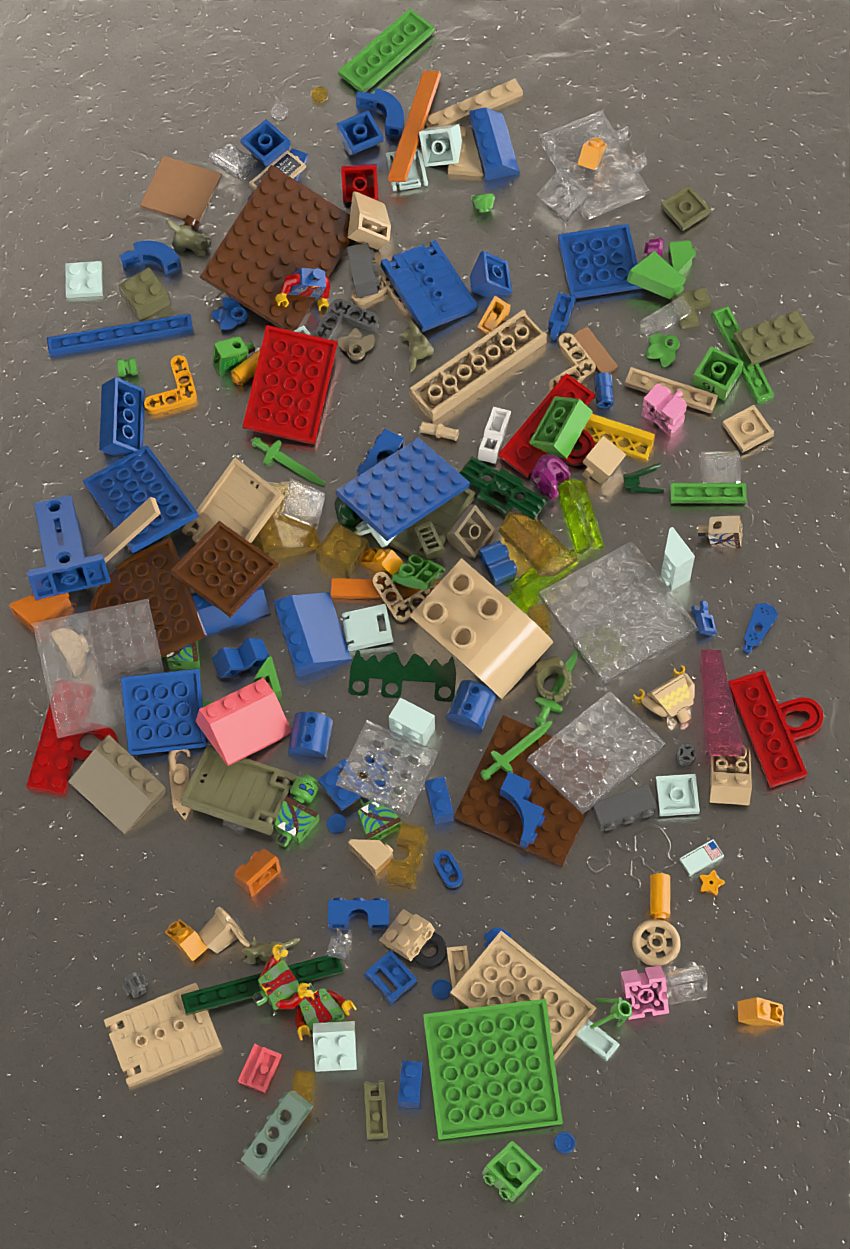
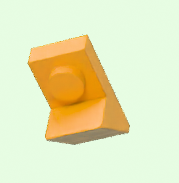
M494 296L477 328L487 334L492 332L503 321L508 320L511 305Z

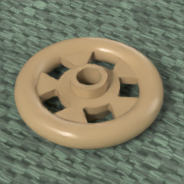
M650 919L641 923L634 931L632 937L633 950L636 956L648 965H666L676 958L680 950V936L675 927L667 921ZM656 927L665 929L664 934L655 932ZM645 930L650 933L647 940L641 937ZM666 939H672V947H666ZM657 940L660 945L654 946L652 942ZM645 945L651 951L647 955L641 949ZM664 951L665 956L657 958L656 953Z

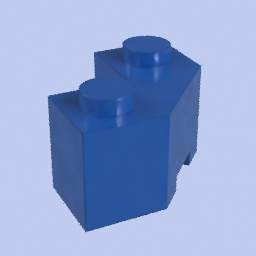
M251 637L245 639L243 644L237 649L228 647L219 649L218 653L211 659L219 678H236L241 676V671L251 668V671L259 669L267 657L270 656L263 639Z

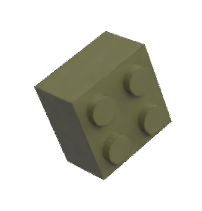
M150 268L143 270L118 285L121 297L139 322L170 305L168 292Z

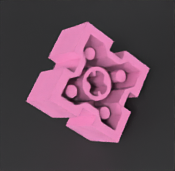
M657 383L644 397V407L641 416L650 423L657 424L660 430L671 437L684 422L687 403L681 398L682 392L680 390H676L673 395H670L671 392L667 387Z
M661 965L645 968V973L638 974L637 969L620 972L624 991L623 1000L629 1002L632 1008V1017L628 1018L629 1020L645 1017V1012H652L653 1016L669 1013L668 999L665 993L667 992L666 979Z

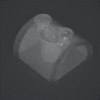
M739 451L700 452L701 483H740L741 465Z
M689 962L685 964V968L677 969L675 966L665 968L663 973L666 979L667 992L665 993L668 1005L707 998L708 977L703 964L696 965L695 962Z

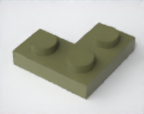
M706 287L680 293L678 296L674 295L670 299L682 330L699 326V319L695 310L711 306V300Z

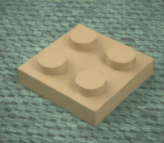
M755 405L731 416L722 423L742 453L774 436L773 430Z

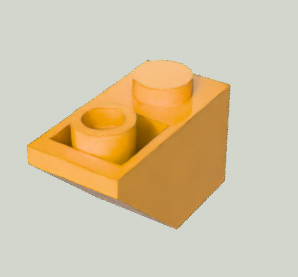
M593 137V139H589L583 144L577 165L595 170L600 163L607 144L603 143V140Z
M369 548L360 561L362 565L376 573L384 572L390 578L399 571L402 564H405L392 549Z
M180 919L173 922L165 931V934L192 961L208 949L196 931Z
M758 997L737 1001L738 1022L749 1025H783L784 1012L782 1004Z

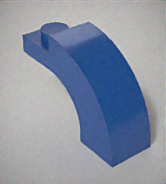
M147 240L133 243L134 250L126 251L119 255L124 270L142 263L157 264L163 269L165 274L182 268L177 253L171 247L157 241Z

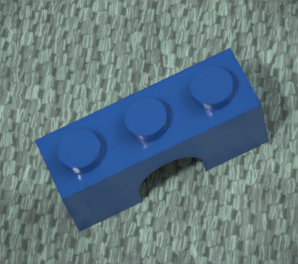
M384 429L382 434L379 433L375 439L374 447L370 448L366 454V460L364 463H360L357 468L358 476L378 464L382 458H387L405 446L404 437L387 429Z
M341 897L328 900L329 929H349V920L355 914H363L368 918L369 929L387 930L389 928V900L384 898H374L373 900L353 898V900H345Z

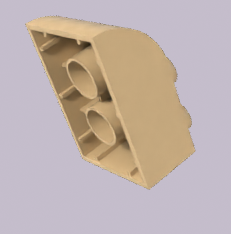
M462 558L410 615L418 626L501 699L505 697L553 643L552 639L533 620Z

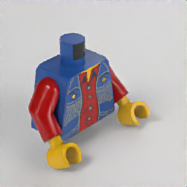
M300 268L286 276L281 288L282 293L278 294L275 299L278 306L282 302L283 306L287 307L289 302L286 295L321 297L317 301L319 311H321L322 306H325L327 311L329 308L327 298H329L331 284L328 277L325 276L324 270Z

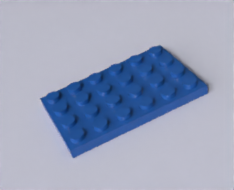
M418 437L338 488L336 495L388 541L469 488L470 482Z
M148 445L82 480L84 486L115 529L148 498L156 499L161 514L126 544L132 553L199 517L196 509Z

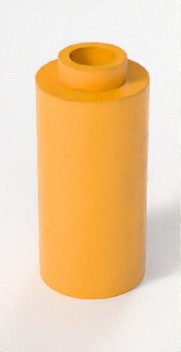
M261 349L257 350L231 371V379L235 384L244 385L254 377Z
M656 873L650 875V916L654 917V919L666 920V917L670 916V875Z

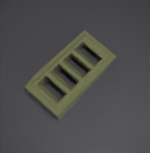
M431 521L413 527L426 560L445 554L442 542ZM430 528V530L420 533V530ZM432 533V536L423 538V536ZM433 539L435 540V541L430 542V543H427V544L425 543V542L430 541V540H433ZM437 545V547L428 550V547Z

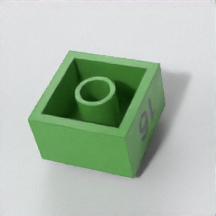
M711 346L694 373L692 385L701 390L716 394L719 399L725 401L742 373L744 362Z

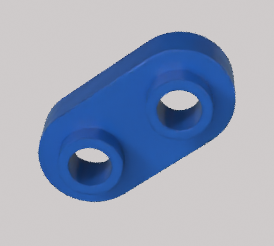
M447 850L436 852L433 862L444 884L449 888L459 887L463 881V874L453 855ZM445 859L447 863L441 864L440 860ZM451 876H455L457 879L455 881H451L449 878Z

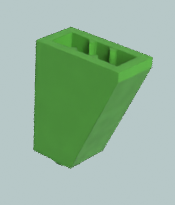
M655 251L634 266L627 277L629 283L668 299L674 295L678 296L683 291V285L686 280Z

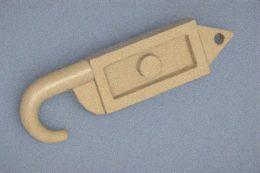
M188 749L168 753V766L173 809L186 821L191 808L182 806L181 799L189 785L190 774L188 767L183 764H176L175 755L179 751L185 752L188 757L191 756Z

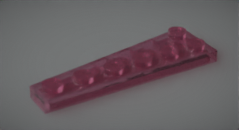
M701 650L705 756H745V748L721 650Z

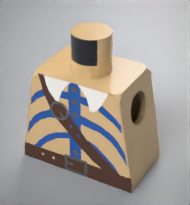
M740 516L710 517L709 526H698V537H709L710 545L741 549L742 527Z

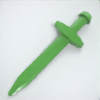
M259 437L252 439L251 444L253 447H258L266 452L264 464L267 465L275 459L308 481L323 487L326 486L315 473L279 451L282 444L280 440L270 447L262 442Z
M575 650L564 664V667L570 673L575 666L578 650ZM559 674L550 691L554 695L561 693L560 689L565 684V678L561 674ZM537 697L535 702L543 708L539 716L535 718L534 723L538 727L545 724L549 712H562V707L555 700Z
M549 721L537 727L504 755L492 751L491 756L495 763L488 769H483L481 777L484 780H489L500 768L507 773H512L513 769L509 762L544 735L553 722Z

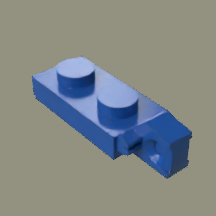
M558 292L548 323V329L551 330L550 340L557 341L559 333H564L576 300L575 296Z

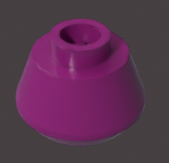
M661 237L649 239V243L645 242L644 253L647 256L655 251L662 257L663 239Z

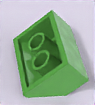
M555 396L529 443L548 454H553L560 458H568L593 411L580 399Z

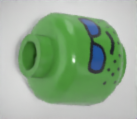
M307 774L298 776L290 789V793L294 796L293 800L302 805L304 802L311 803L319 790L318 781Z

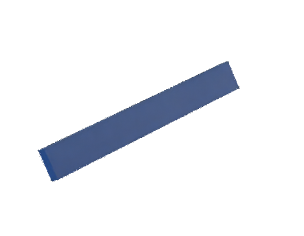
M188 313L47 337L48 351L50 356L190 333L193 332L191 315Z

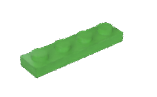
M671 483L670 485L671 503H746L747 501L746 483Z

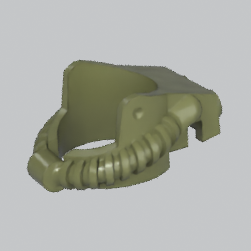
M558 656L540 660L536 663L537 667L535 668L536 689L547 700H555L556 702L564 700L563 697L567 696L572 687L571 673L564 667L563 660H560ZM557 673L565 678V684L560 689L561 693L554 695L553 692L545 690L543 686L544 680L549 675Z

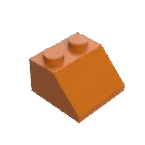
M264 848L260 852L256 851L246 865L242 864L236 869L235 881L253 897L281 871L279 860Z

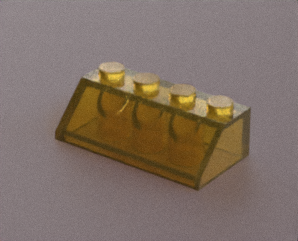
M508 513L498 530L503 539L514 547V551L521 554L525 558V562L531 565L536 570L535 572L542 577L556 576L577 561V558L537 518L532 520L523 514Z

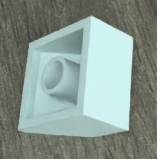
M459 124L431 127L419 131L425 167L458 163L462 145Z

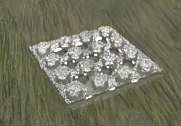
M366 720L336 785L409 817L438 751ZM372 742H379L382 747L375 748ZM390 750H397L400 755L393 756ZM371 757L374 759V763H367L364 758ZM408 758H415L418 763L411 764ZM389 765L392 767V771H385L382 766ZM363 772L367 775V778L361 779L357 776V773ZM407 773L411 778L403 779L401 774ZM381 780L385 783V786L379 787L375 781ZM399 788L403 791V794L397 795L393 789Z

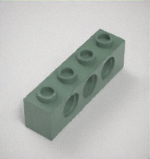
M296 1091L289 1092L288 1094L284 1093L278 1101L280 1103L276 1110L273 1109L266 1118L268 1122L264 1127L261 1126L254 1135L256 1139L253 1143L250 1142L243 1150L244 1155L241 1161L259 1176L267 1173L314 1107ZM285 1110H288L290 1112V1120H287L285 1118ZM273 1127H276L278 1129V1137H276L273 1134ZM262 1143L267 1147L266 1153L261 1151L260 1146Z

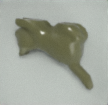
M166 220L168 226L175 231L172 246L176 251L184 252L188 248L199 257L206 256L204 249L208 248L212 243V240L206 237V233L200 235L193 231L190 226L177 225L171 220Z
M410 320V327H406L402 334H399V337H402V341L409 342L411 353L409 372H413L416 368V361L424 359L426 356H431L434 348L413 321Z
M252 936L249 942L250 946H245L241 950L247 955L243 961L252 965L264 962L266 965L271 956L274 955L272 950L275 945H282L281 953L283 949L286 950L296 945L300 939L297 937L282 943H258L255 936Z

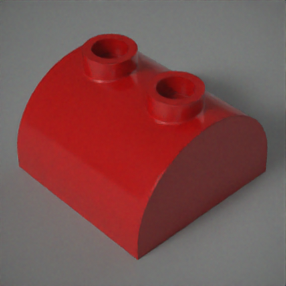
M377 164L341 166L343 202H352L354 191L379 200Z

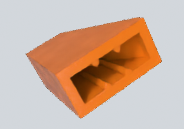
M64 593L35 600L34 594L11 603L9 607L19 620L40 636L71 605L70 595Z

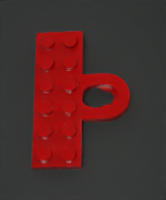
M565 373L498 453L500 459L526 478L532 473L538 459L548 454L534 447L529 442L554 397L580 399L587 406L595 398V393L567 373ZM583 429L578 438L582 448L579 451L572 449L568 458L560 459L569 465H583V460L595 447L593 437Z
M765 670L728 681V687L769 787L772 788L807 777L808 773L794 741L811 736L820 729L824 719L821 706L816 701L806 697L778 704ZM794 711H806L810 716L800 727H791L785 720L786 715Z
M61 679L56 680L26 785L27 789L65 796L75 760L85 761L93 752L85 750L80 746L84 736L94 735L103 741L110 735L119 744L115 732L110 727L86 722L95 691L93 685Z

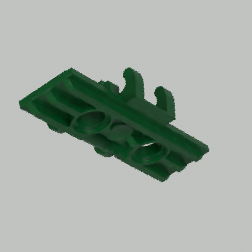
M473 456L459 472L470 484L481 490L476 500L479 502L483 501L499 510L503 516H507L513 508L535 520L548 502L547 499L524 487V480L503 468L498 472ZM488 475L492 480L485 482L482 477ZM495 491L506 497L505 502L507 505L501 504L486 494L493 495ZM517 494H521L524 497L522 500H516L515 498Z

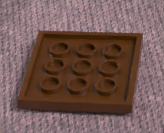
M218 521L171 569L170 574L231 618L277 570L279 563L221 521Z

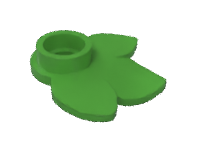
M654 334L648 338L651 346L647 349L646 358H660L663 368L669 366L675 360V351L680 345L679 339L675 335L664 336L662 334ZM669 341H673L672 345H667Z

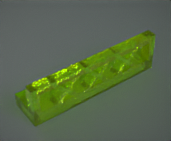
M567 479L557 487L575 551L577 554H583L590 548L601 550L605 546L585 481Z

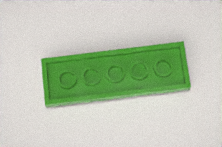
M409 8L338 71V75L359 92H367L433 34L435 27Z

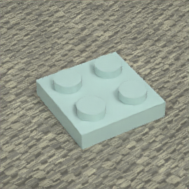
M101 261L65 263L67 298L103 296Z
M695 774L656 776L659 816L699 814Z

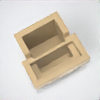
M603 436L583 460V463L588 467L582 476L585 479L591 476L599 484L603 485L627 454Z

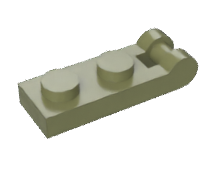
M385 1080L378 1081V1083L366 1081L364 1082L367 1140L388 1139ZM379 1091V1096H371V1092Z

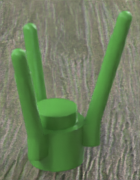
M621 997L616 999L596 998L595 1002L615 1004L612 1005L611 1014L590 1025V1029L598 1027L613 1018L620 1019L617 1023V1026H620L628 1018L632 1017L631 1005L625 1000L622 1001Z

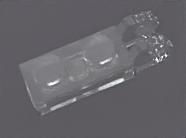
M681 296L650 316L645 317L639 324L641 327H646L656 322L655 325L645 330L646 336H651L691 314L692 310L684 297Z

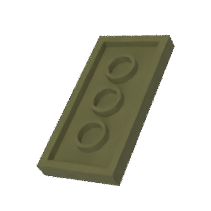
M798 310L741 330L733 335L735 342L750 366L811 344L815 339Z

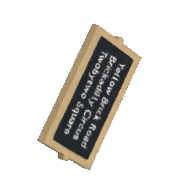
M288 150L270 164L293 179L307 167L299 160L298 156L295 157ZM270 165L249 182L254 189H256Z

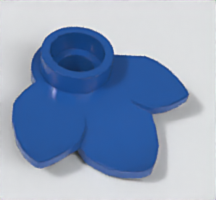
M223 298L224 308L212 312L213 318L221 322L220 329L230 330L237 324L244 323L248 317L247 311L240 307L236 300L231 298Z

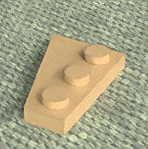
M459 126L462 138L458 163L449 164L448 174L483 177V170L472 128Z

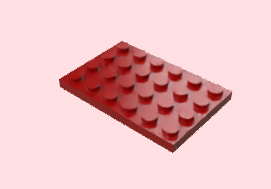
M266 325L242 428L315 445L338 341Z

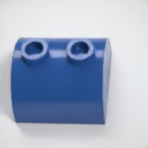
M369 110L337 123L339 137L349 155L384 141V137Z
M267 119L240 139L241 144L266 167L290 148V140Z
M463 680L457 689L446 718L482 732L496 700V694L483 684L471 680Z
M315 712L296 713L288 754L326 759L333 727L332 719Z

